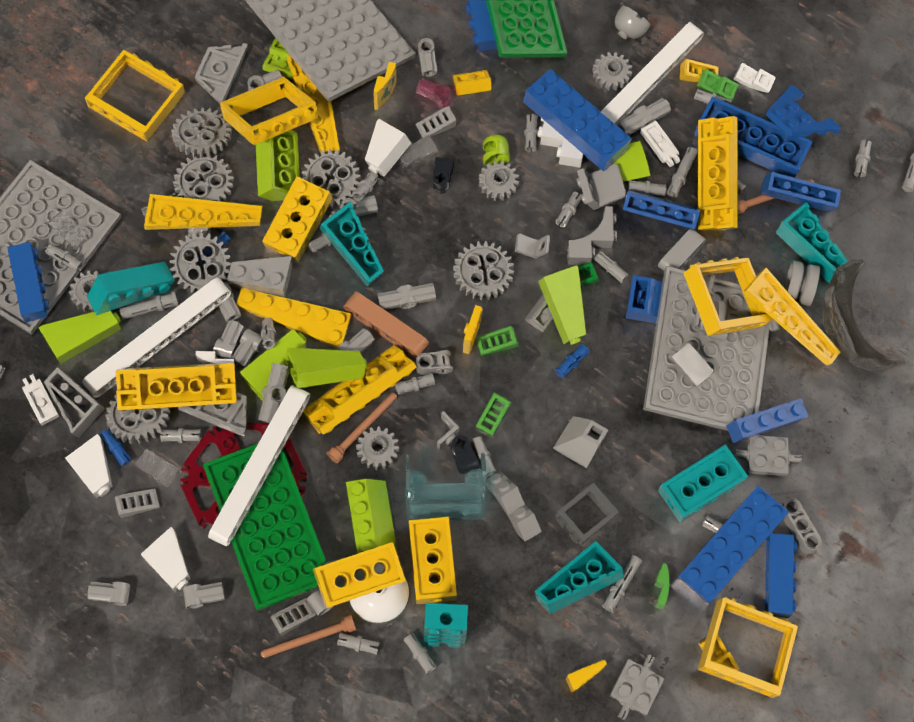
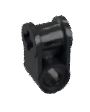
M435 158L433 190L438 194H444L449 189L454 169V159Z
M463 435L454 437L451 444V452L460 475L479 469L478 459L467 437ZM457 443L464 445L463 449L456 447Z

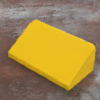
M488 70L453 75L454 87L458 96L490 91L492 89Z

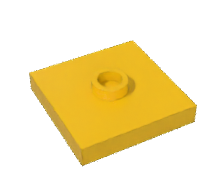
M475 305L470 322L466 323L463 353H471L481 323V306Z

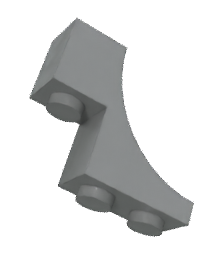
M605 206L603 220L594 232L581 239L569 240L567 247L568 265H585L590 263L592 258H595V248H612L613 242L617 240V231L613 230V224H616V213H613V206Z
M502 472L493 474L484 481L487 488L506 512L516 533L524 541L542 532L534 513L525 505L517 486Z

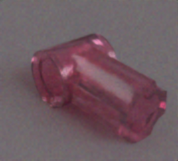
M424 78L420 79L415 90L416 94L436 102V105L440 108L448 107L451 104V90L448 86H439Z

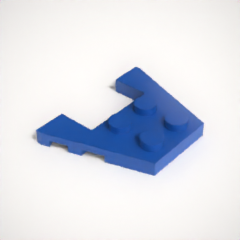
M791 85L766 113V116L790 138L811 136L812 133L826 135L827 132L832 131L833 134H838L842 128L831 118L816 122L809 113L800 108L796 102L802 100L804 94L794 85Z

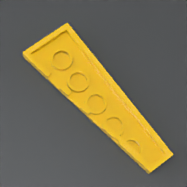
M287 55V63L296 87L316 102L318 118L309 123L320 153L323 150L325 154H328L329 149H331L332 154L336 150L340 152L331 101L328 102L294 59Z
M150 194L144 228L145 230L260 226L262 206Z
M767 268L761 270L743 291L750 300L757 304L826 366L832 364L839 355L840 351Z
M241 288L236 303L237 307L259 317L271 318L274 323L284 325L290 330L294 329L307 337H313L336 349L344 342L351 319V313L246 288Z

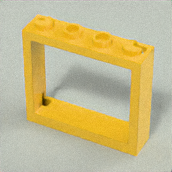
M123 50L88 93L85 100L89 108L148 142L183 97L185 90L183 84L177 78H171L165 71L154 68L150 62L142 61L136 54L133 53L132 55ZM127 66L172 91L146 126L101 100Z
M285 77L220 102L223 119L253 145L318 118L316 102ZM284 97L297 106L295 109L254 126H251L240 117Z
M735 257L731 260L725 258L717 262L710 260L704 264L698 262L690 265V269L683 273L708 337L761 328L773 321V318L745 294L744 297L752 316L720 321L704 281V275L734 271L743 292L756 277L749 258L739 259V257Z
M723 597L716 602L697 670L768 697H778L781 694L798 626L791 624L792 622H789L788 619L773 617V614L770 612L755 610V607L752 605L739 604L734 598ZM724 610L783 632L770 683L710 661Z

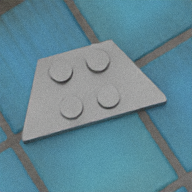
M246 43L237 47H231V45L208 47L198 68L195 81L219 104L225 101L248 50V44Z
M236 392L237 403L178 407L180 411L243 437L246 435L247 396Z

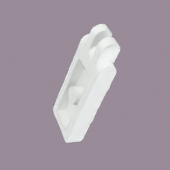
M657 121L641 129L640 133L662 163L666 162L669 167H672L674 162L676 164L680 162L677 156L679 155L678 150Z
M31 374L29 376L32 383L29 384L26 378L22 379L25 384L22 389L41 426L58 418L59 415L40 378L36 380L34 375Z

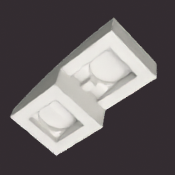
M741 63L733 80L749 88L768 93L776 77L762 69L756 71Z
M196 351L197 360L202 364L235 363L234 359H217L215 351Z

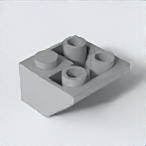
M573 416L553 449L587 468L604 441L608 429L592 420Z

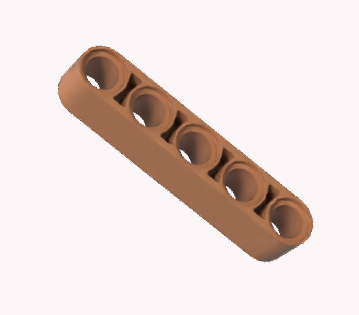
M354 292L343 306L353 317L413 358L417 359L418 355L422 354L429 345V341L359 292Z

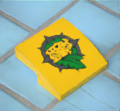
M389 62L385 77H377L374 88L375 110H379L387 102L394 90L397 81L396 63Z

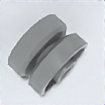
M791 262L784 288L794 300L798 297L799 304L805 306L812 304L818 286L820 266L809 264L804 271L802 262Z

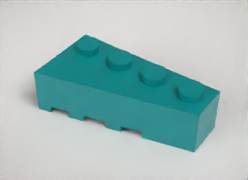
M350 201L324 221L320 226V230L368 287L382 276L384 270L370 245L369 239Z
M805 202L781 223L776 234L808 264L820 266V275L830 284L844 271L849 262L836 243H832L829 233L826 229L823 230L819 224L816 214H812L809 204Z
M165 262L98 274L87 295V299L95 314L99 315L151 296L165 293L170 290L175 279L172 277L173 275Z
M595 541L535 590L537 601L549 614H552L623 579V568Z

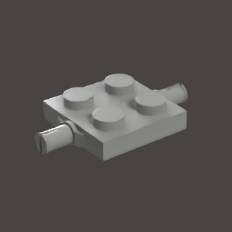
M757 435L748 438L747 450L735 449L734 457L746 458L748 473L787 477L789 474V462L801 463L802 455L790 454L788 438Z
M649 654L643 665L637 664L630 659L626 660L609 695L623 706L617 716L622 720H626L630 710L637 711L646 716L664 681L663 677L655 674L650 669L655 657Z

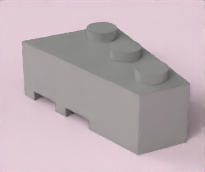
M292 256L232 262L227 278L229 287L238 290L246 288L285 298L293 268Z
M58 367L44 381L54 402L58 405L61 415L66 420L71 433L79 438L106 409Z

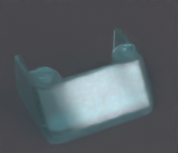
M481 453V470L467 472L465 483H426L424 473L417 470L410 471V454H406V515L410 520L449 517V521L480 520L485 516V453Z

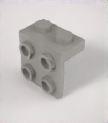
M616 164L609 166L604 172L598 170L589 174L584 168L577 170V183L583 191V194H581L582 200L585 205L587 204L593 210L626 197L627 194L621 173Z

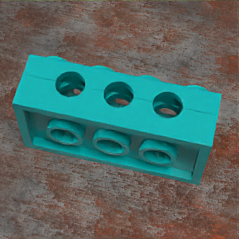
M725 444L661 484L658 492L681 523L742 485L748 478V475ZM715 471L720 472L722 476H718ZM699 481L704 482L707 486H702ZM683 491L688 492L691 496H685Z
M426 603L424 643H428V646L440 647V644H448V647L460 648L461 645H465L468 605Z

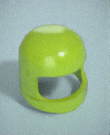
M494 134L484 139L482 145L483 150L486 151L483 155L484 165L487 166L489 163L493 166L494 161L497 164L504 161L505 165L510 161L509 144L504 136Z

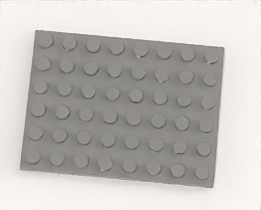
M245 0L328 102L386 73L389 62L396 63V67L415 58L416 55L371 0Z
M31 160L0 197V315L32 335L44 318L25 323L21 317L7 247L30 242L33 248H37L39 259H36L37 265L40 264L43 274L40 276V281L44 282L46 293H43L44 299L48 300L50 310H47L48 315L74 278L80 273V271L75 272L70 267L59 264L58 260L47 255L45 251L48 245L54 244L63 251H69L73 257L84 262V267L122 216L120 213Z
M667 266L664 270L643 410L728 431L726 425L759 412L769 326L766 324L761 328L728 333L724 341L704 336L703 330H699L701 323L698 325V330L693 328L697 307L683 274L685 270ZM715 279L712 301L725 302V321L752 316L740 285ZM687 343H690L714 370V373L697 387L671 358Z

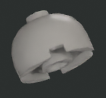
M621 6L617 12L614 22L615 27L619 31L618 35L623 39H638L647 32L651 25L644 17L641 19L637 12L626 6Z

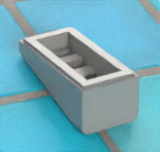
M448 106L416 123V127L422 139L425 140L456 127V118ZM430 123H434L436 128L433 129ZM426 125L429 129V132H426L423 126Z
M156 489L115 496L120 518L160 508ZM149 495L151 496L152 504L150 505L148 504L147 496ZM141 497L143 498L144 506H140L139 498ZM131 500H135L136 507L132 508ZM123 502H127L128 509H124Z
M304 598L270 617L280 635L283 636L315 617L316 613L307 598ZM303 605L305 606L307 612L309 613V614L306 615V616H305V614L303 613L302 609L300 608V607L303 606ZM297 609L301 616L300 619H297L295 613L293 612L294 610ZM289 613L294 620L292 623H290L286 616ZM282 617L287 624L284 627L279 620Z

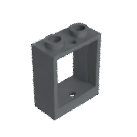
M593 482L557 511L556 521L562 528L566 527L570 532V538L575 543H579L582 546L617 518L619 511ZM586 496H589L606 517L587 533L583 534L566 513Z

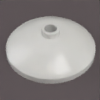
M376 563L374 565V571L377 574H381L383 572V566L379 563ZM359 570L354 576L358 581H362L364 573ZM407 580L384 588L381 593L373 592L350 600L351 606L366 621L373 623L391 621L398 617L407 605L409 599Z

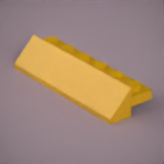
M734 116L698 120V208L700 209L698 230L737 228V117Z
M393 345L367 364L364 378L342 381L303 410V414L316 431L324 435L332 431L340 422L347 420L351 414L364 408L372 399L378 398L383 391L393 387L397 381L410 375L417 367L411 359L405 356L400 348Z
M234 362L116 369L118 410L237 403Z

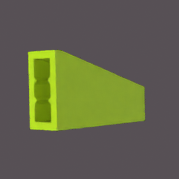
M576 265L545 276L538 281L563 344L570 342L571 345L581 342V338L586 335L579 269Z
M108 311L96 315L95 312H90L45 324L38 328L58 361L62 364L120 331L119 323L121 320L116 312Z
M292 329L275 343L274 348L266 350L240 372L244 382L262 401L264 399L262 390L268 383L272 364L277 363L287 366L285 363L287 348L307 349L306 338L301 332L297 333ZM274 390L273 393H272V396H273V397H274L275 394H276V391H275V390Z
M287 348L285 363L290 367L289 372L297 388L364 378L365 370H367V361L365 358L363 359L360 351Z

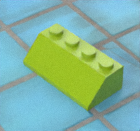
M289 130L256 144L258 197L270 201H283L295 178H300L297 132Z
M361 479L346 482L357 554L393 542L398 556L386 481Z

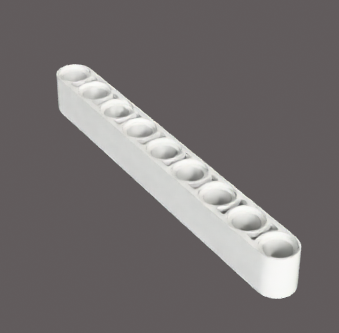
M691 22L686 24L601 112L617 125L699 43L704 36V32Z
M220 278L211 280L83 379L82 383L93 398L103 395L117 384L116 369H132L142 365L228 299L231 292Z
M294 385L289 388L215 520L208 538L226 547L231 543L310 398L309 392Z

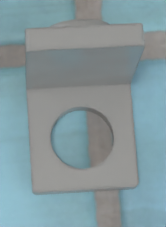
M517 234L515 252L537 259L548 253L550 236L546 235L536 240L522 234ZM543 242H545V246H544L543 250L541 251V246H542Z
M444 411L441 413V419L451 430L437 441V448L439 450L446 444L450 445L454 437L459 433L458 425Z

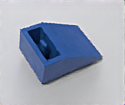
M633 275L625 318L656 323L662 282L652 278Z

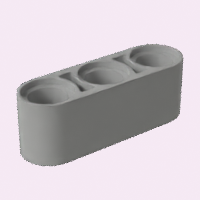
M690 228L661 259L658 267L663 271L667 266L682 269L703 246L706 239Z
M789 498L782 506L787 509V505L792 506L794 513L789 512L783 520L791 534L794 535V539L802 552L809 555L813 554L822 544L821 537L801 503L795 498ZM796 523H802L805 530H800ZM807 540L813 541L815 547L808 546Z

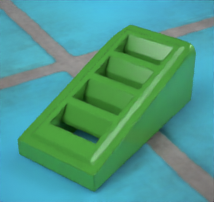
M513 326L476 337L481 356L519 346ZM508 334L510 335V338H511V341H509V342H508L507 337H506V335H508ZM500 336L503 338V344H500ZM492 338H494L496 342V346L494 347L491 341ZM484 340L488 342V349L485 348Z
M494 393L476 427L493 436L511 401ZM497 401L503 404V409L495 405L494 402ZM491 407L500 411V415L490 411ZM487 414L495 417L497 419L496 422L487 418ZM483 421L492 424L493 428L491 429L482 424Z

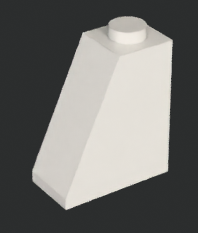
M378 119L365 157V161L369 165L368 169L375 174L379 173L385 176L411 144L406 134Z
M98 434L65 457L96 499L99 496H105L110 491V488L113 487L104 443Z
M170 527L143 551L141 556L176 593L178 590H183V587L189 584L190 575L177 534Z

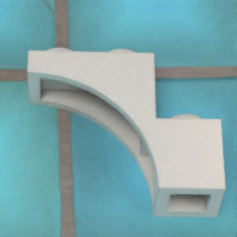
M541 118L544 124L543 127L539 126L538 137H541L540 144L558 147L556 157H560L559 164L580 168L583 153Z

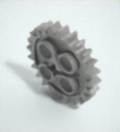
M195 108L194 113L187 111V116L181 114V119H176L177 124H173V129L171 130L173 142H175L176 148L179 147L180 152L185 150L186 155L192 153L193 157L199 154L200 158L203 157V154L210 157V152L217 154V149L223 151V146H228V141H231L232 135L231 125L223 119L222 113L218 115V110L212 113L211 108L207 111L201 108L199 112Z
M329 149L328 154H325L322 150L320 157L315 153L316 159L309 158L311 164L304 165L307 171H302V175L305 176L302 179L312 184H315L317 180H323L319 187L327 188L329 192L333 188H339L338 193L331 194L333 199L330 202V206L333 209L334 204H337L340 208V204L344 199H353L352 193L360 183L357 180H361V176L358 175L360 169L355 168L357 163L356 161L352 162L351 156L346 158L345 152L340 155L339 151L336 150L332 154L331 149ZM327 164L332 165V167L329 170L323 169V167ZM342 172L348 173L345 178L339 177Z
M203 155L202 158L193 157L194 160L192 161L186 158L187 164L180 163L182 169H176L178 174L174 175L176 181L173 182L178 197L227 201L226 195L231 196L229 189H234L232 184L234 178L232 170H229V164H225L224 159L218 161L217 155L213 159L211 155L210 157H204ZM204 169H210L208 172H203ZM190 178H194V179H195V180H193V181H191V182H188V181H187V180L190 179ZM215 182H220L217 186L213 185ZM199 192H205L203 195H197Z
M202 232L199 233V237L192 233V239L185 235V242L178 240L181 245L180 247L173 246L176 253H170L174 257V260L169 261V263L174 264V267H171L170 270L176 272L172 276L173 278H180L177 284L184 283L183 289L190 286V292H193L195 288L198 291L215 278L227 280L224 273H229L226 266L231 265V263L226 262V259L231 256L224 254L228 248L222 249L223 241L217 244V237L211 240L210 233L206 237H203ZM196 246L199 248L200 259L205 261V264H202L205 279H202L200 266L195 264L198 261L195 251ZM205 246H209L212 249V254L209 257H205L202 253ZM187 250L192 251L194 254L191 261L184 259V252ZM211 264L216 267L214 275L207 273V267ZM190 269H196L198 272V276L194 280L188 276Z
M477 241L476 247L471 243L469 250L465 247L463 248L464 254L458 253L459 259H455L456 265L453 266V271H455L453 277L458 278L456 285L461 284L460 291L466 289V296L473 293V299L479 295L481 301L483 296L490 300L492 294L497 298L498 292L504 294V288L509 289V283H512L513 280L511 276H514V270H511L514 267V263H510L511 257H506L507 251L501 253V246L496 249L494 248V243L488 246L487 241H485L484 246H481L480 242ZM479 256L483 257L484 271L486 272V280L488 285L484 284L483 270H481V261ZM487 259H494L495 262L489 263ZM474 261L477 265L471 266L468 263ZM495 275L498 276L499 279L492 280L490 277ZM477 278L480 282L474 283L471 280Z
M114 395L116 401L109 402L111 407L106 408L108 414L105 416L111 433L115 434L117 439L121 437L123 442L129 439L130 444L134 440H137L140 444L142 439L149 442V436L155 439V433H162L160 427H167L165 421L170 420L168 416L170 414L169 407L118 410L117 395Z

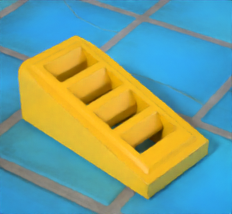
M685 59L680 65L679 79L698 82L702 70L707 69L718 75L719 67Z
M599 661L568 674L566 681L571 692H575L606 666V661Z

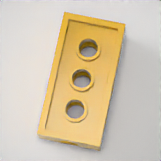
M296 177L262 241L264 246L282 256H292V260L299 263L333 199L331 193L302 178ZM305 202H310L308 205L303 206ZM296 218H301L300 221L294 222ZM288 234H293L292 237L285 238Z
M449 517L409 520L416 604L456 601L457 592ZM433 538L436 542L428 544L426 539ZM431 557H434L438 561L434 564H431L427 560ZM432 577H437L440 581L436 584H433L429 581V579Z
M393 542L313 569L325 608L406 581ZM376 563H379L383 566V572L381 574H377L374 571V565ZM356 570H361L364 573L362 581H358L355 578L354 573ZM337 576L344 578L345 584L341 588L335 584Z

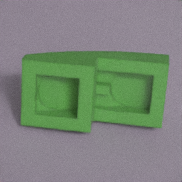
M705 69L702 71L697 87L712 94L713 92L717 93L716 95L733 100L739 84Z
M664 563L660 567L654 586L661 588L655 605L656 608L661 610L665 607L669 592V571L667 564Z

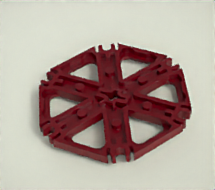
M246 422V431H258L263 436L269 424ZM212 427L214 436L209 429L183 463V468L181 469V472L187 473L188 477L186 479L180 478L182 483L180 486L198 525L200 526L202 522L201 528L203 530L207 525L213 526L220 510L216 500L209 510H201L193 495L195 487L211 488L205 469L197 465V459L207 445L211 443L217 445L222 457L241 450L235 439V433L224 428L221 432H218L215 427ZM288 438L283 448L287 450L294 464L291 472L298 490L301 491L299 492L301 498H303L306 486H300L299 483L307 481V477L304 476L307 473L290 438Z

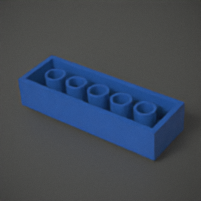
M551 69L526 90L523 102L603 172L628 150L632 138Z
M711 97L700 120L737 117V155L778 174L796 177L813 141L804 137L790 138L777 125L718 98ZM697 125L696 130H695V133H694V135L697 136V137H698V125Z
M757 486L684 569L679 578L710 604L783 521L789 511L761 487Z

